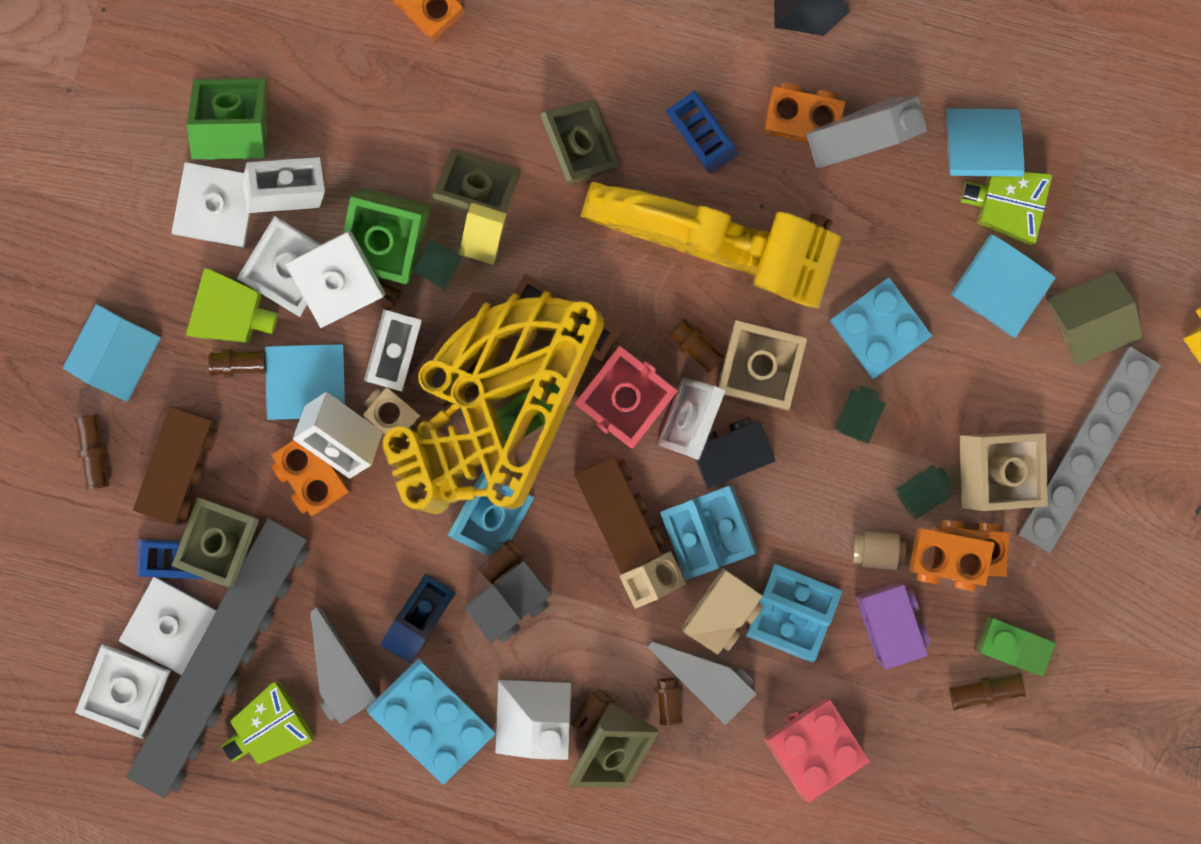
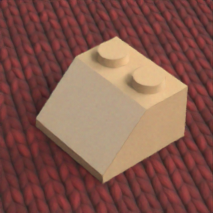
M1046 433L960 435L962 508L992 511L1048 506Z

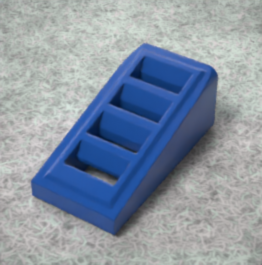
M696 90L665 110L708 174L713 173L738 155L736 147ZM697 106L700 111L684 122L680 120L681 116ZM704 119L707 120L705 125L690 134L688 131L690 128ZM714 131L716 133L714 137L701 146L697 144L698 141ZM720 144H723L722 147H720L719 149H717L716 151H714L706 157L707 153L718 147Z
M138 538L136 575L139 577L204 579L172 566L181 540ZM150 548H156L155 568L149 567ZM165 548L171 549L170 569L164 568Z

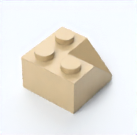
M736 320L733 323L717 387L725 390L724 395L785 411L790 410L807 338Z
M722 568L681 628L684 633L716 654H719L722 649L728 652L740 636V633L735 630L738 627H742L745 621L751 624L762 610L763 605L759 601L763 596Z

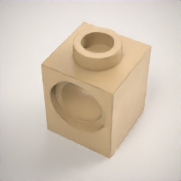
M388 387L383 392L377 388L364 403L367 411L363 416L384 434L397 426L412 429L422 417L421 414ZM387 403H395L400 410L398 420L392 424L385 423L380 416L381 408Z
M671 551L619 575L635 609L658 600L686 585Z

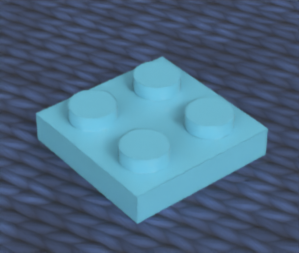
M890 278L884 280L829 321L871 379L876 378L932 337Z

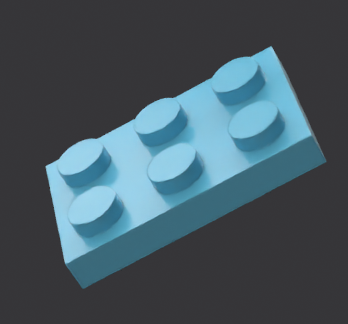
M420 658L366 709L368 714L443 785L496 734Z

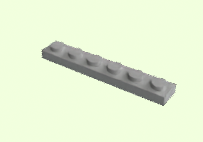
M1130 346L1126 348L1047 482L1048 506L1033 507L1019 529L1018 536L1045 552L1051 553L1161 364Z

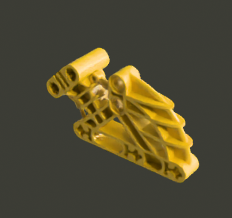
M596 182L590 183L580 217L587 221L756 276L753 285L795 303L815 309L820 307L842 237L835 233L823 230L824 228L818 227L811 222L782 212L776 213L770 232L748 229L730 221L731 216L711 208L696 207L646 192L606 186Z
M544 291L540 297L519 299V295L513 293L506 303L492 308L491 304L485 302L478 314L459 328L445 342L434 359L425 363L419 372V383L424 390L453 403V405L446 411H440L430 421L420 423L417 432L406 427L397 426L388 430L384 436L383 448L388 463L398 467V469L392 471V474L402 479L396 482L404 504L409 508L434 515L444 512L450 503H455L458 500L476 499V496H488L492 503L507 509H516L523 505L603 330L604 320L601 313L586 302L551 298V293L548 291ZM579 316H587L591 319L589 325H580L577 320ZM538 331L556 332L550 346L528 354ZM572 332L576 336L582 337L583 342L580 343L573 337H569L570 333ZM521 334L510 361L491 369L503 341ZM479 359L473 374L467 373L471 366ZM444 370L446 372V381L441 387L435 388L432 383L433 376L437 371ZM477 384L479 387L477 399L467 403L465 400L466 389L471 385ZM549 384H556L560 387V391L558 394L550 393L547 391V386ZM531 388L506 441L493 402ZM542 401L553 406L552 410L550 411L538 405L539 402ZM461 408L470 434H462L458 427L448 426L450 436L445 437L439 429L451 420L450 416ZM543 413L546 422L533 453L526 465L518 467L515 462L516 453L534 416ZM481 464L488 482L487 489H476L475 486L462 487L460 478L465 475L467 479L473 481L477 478L475 467ZM509 469L518 474H522L521 479H518L512 475L507 474ZM503 485L514 490L511 497L505 496L501 492Z

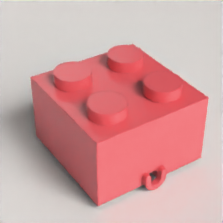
M619 346L574 405L597 422L596 426L606 434L610 432L629 448L633 449L677 393V390L655 374L656 369L646 361L641 363Z
M821 699L800 714L798 712L791 714L785 719L787 723L763 738L801 799L808 803L870 762L829 699Z

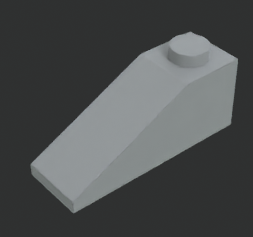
M900 96L885 99L807 132L806 135L816 168H822L899 144L927 132V127L918 96Z
M319 606L310 612L319 692L324 699L319 703L331 721L336 718L339 724L372 704L379 695Z
M651 640L647 644V647L724 725L757 695L751 688L756 682L741 667L734 671L729 665L655 640Z

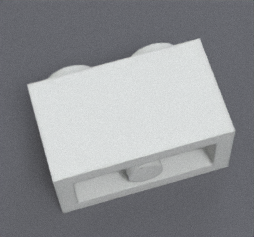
M320 157L246 163L242 181L247 213L320 208L325 193Z
M383 309L364 378L366 382L399 391L403 390L422 320Z
M325 392L304 406L293 440L350 479L372 465L383 432L372 425L367 419L341 403L340 400Z

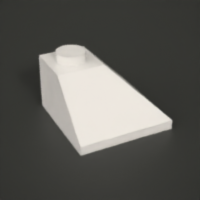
M498 680L495 753L532 759L568 760L571 682Z

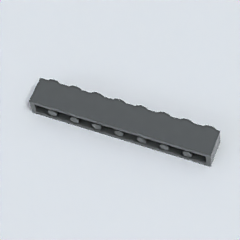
M267 518L241 566L233 589H228L126 778L163 798L170 795L172 791L175 793L179 792L188 776L187 773L183 772L188 760L195 761L206 743L201 740L207 726L213 729L223 712V709L218 707L225 694L230 697L241 677L236 675L242 662L248 665L258 648V645L253 643L260 630L266 632L276 615L275 612L271 611L277 598L284 600L294 582L289 579L295 565L301 568L311 551L306 546L310 538L274 518Z

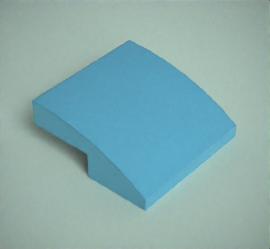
M946 108L947 158L950 176H1024V148L1019 109Z
M990 234L950 295L974 313L986 318L1007 335L1016 338L1056 277L1003 240Z
M343 345L265 347L267 420L300 419L304 406L325 392L337 398L345 405Z
M733 484L660 512L685 580L758 553Z
M774 564L762 592L763 597L759 601L763 608L756 619L749 625L746 636L814 663L843 591Z

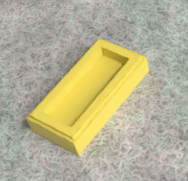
M471 203L467 213L459 254L494 265L507 214Z

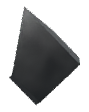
M774 0V28L824 36L850 10L843 0Z

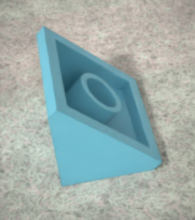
M96 304L63 369L87 384L129 402L162 337Z
M482 471L475 484L476 489H487L488 482L484 471ZM503 485L501 488V492L505 496L511 497L514 490H511L508 486ZM528 494L523 505L516 509L497 506L490 501L488 496H476V499L467 500L447 536L490 557L501 547L499 542L505 543L508 539L512 540L534 497Z

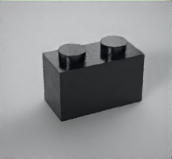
M747 417L729 424L731 432L719 437L715 431L709 433L699 460L695 459L707 489L776 461L760 420L751 423L750 418Z

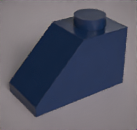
M425 574L393 621L380 645L412 664L456 592Z

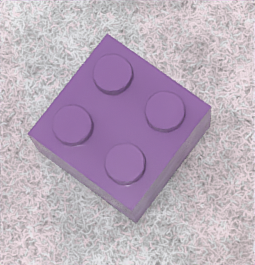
M894 582L855 595L879 666L887 670L928 656L925 647L931 645L924 624L916 622L913 612L919 610L912 589L905 588L903 584Z

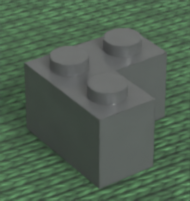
M524 560L469 602L464 609L491 643L497 638L504 643L520 630L521 627L518 622L529 613L534 618L550 606L546 599L551 596V593L526 560Z

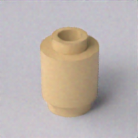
M864 531L863 534H854L852 563L861 564L862 568L897 570L898 563H905L906 542L900 541L899 534Z

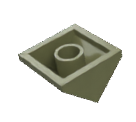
M594 99L548 110L540 114L567 187L620 167Z
M452 149L434 190L433 200L435 203L467 213L471 203H476L507 214V219L521 170Z
M1115 271L1046 299L1074 366L1143 338L1136 302Z
M198 497L172 566L233 589L259 519Z
M609 703L581 752L568 780V784L571 787L627 788L659 731L649 723Z

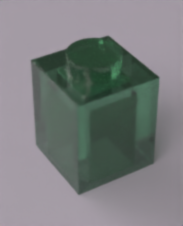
M430 239L412 271L447 292L464 259L462 256Z
M861 385L858 391L850 389L832 430L863 444H869L886 403L878 400L880 393Z
M927 465L892 488L912 519H918L953 496L948 489L953 486L949 476L942 467L936 470L934 465Z

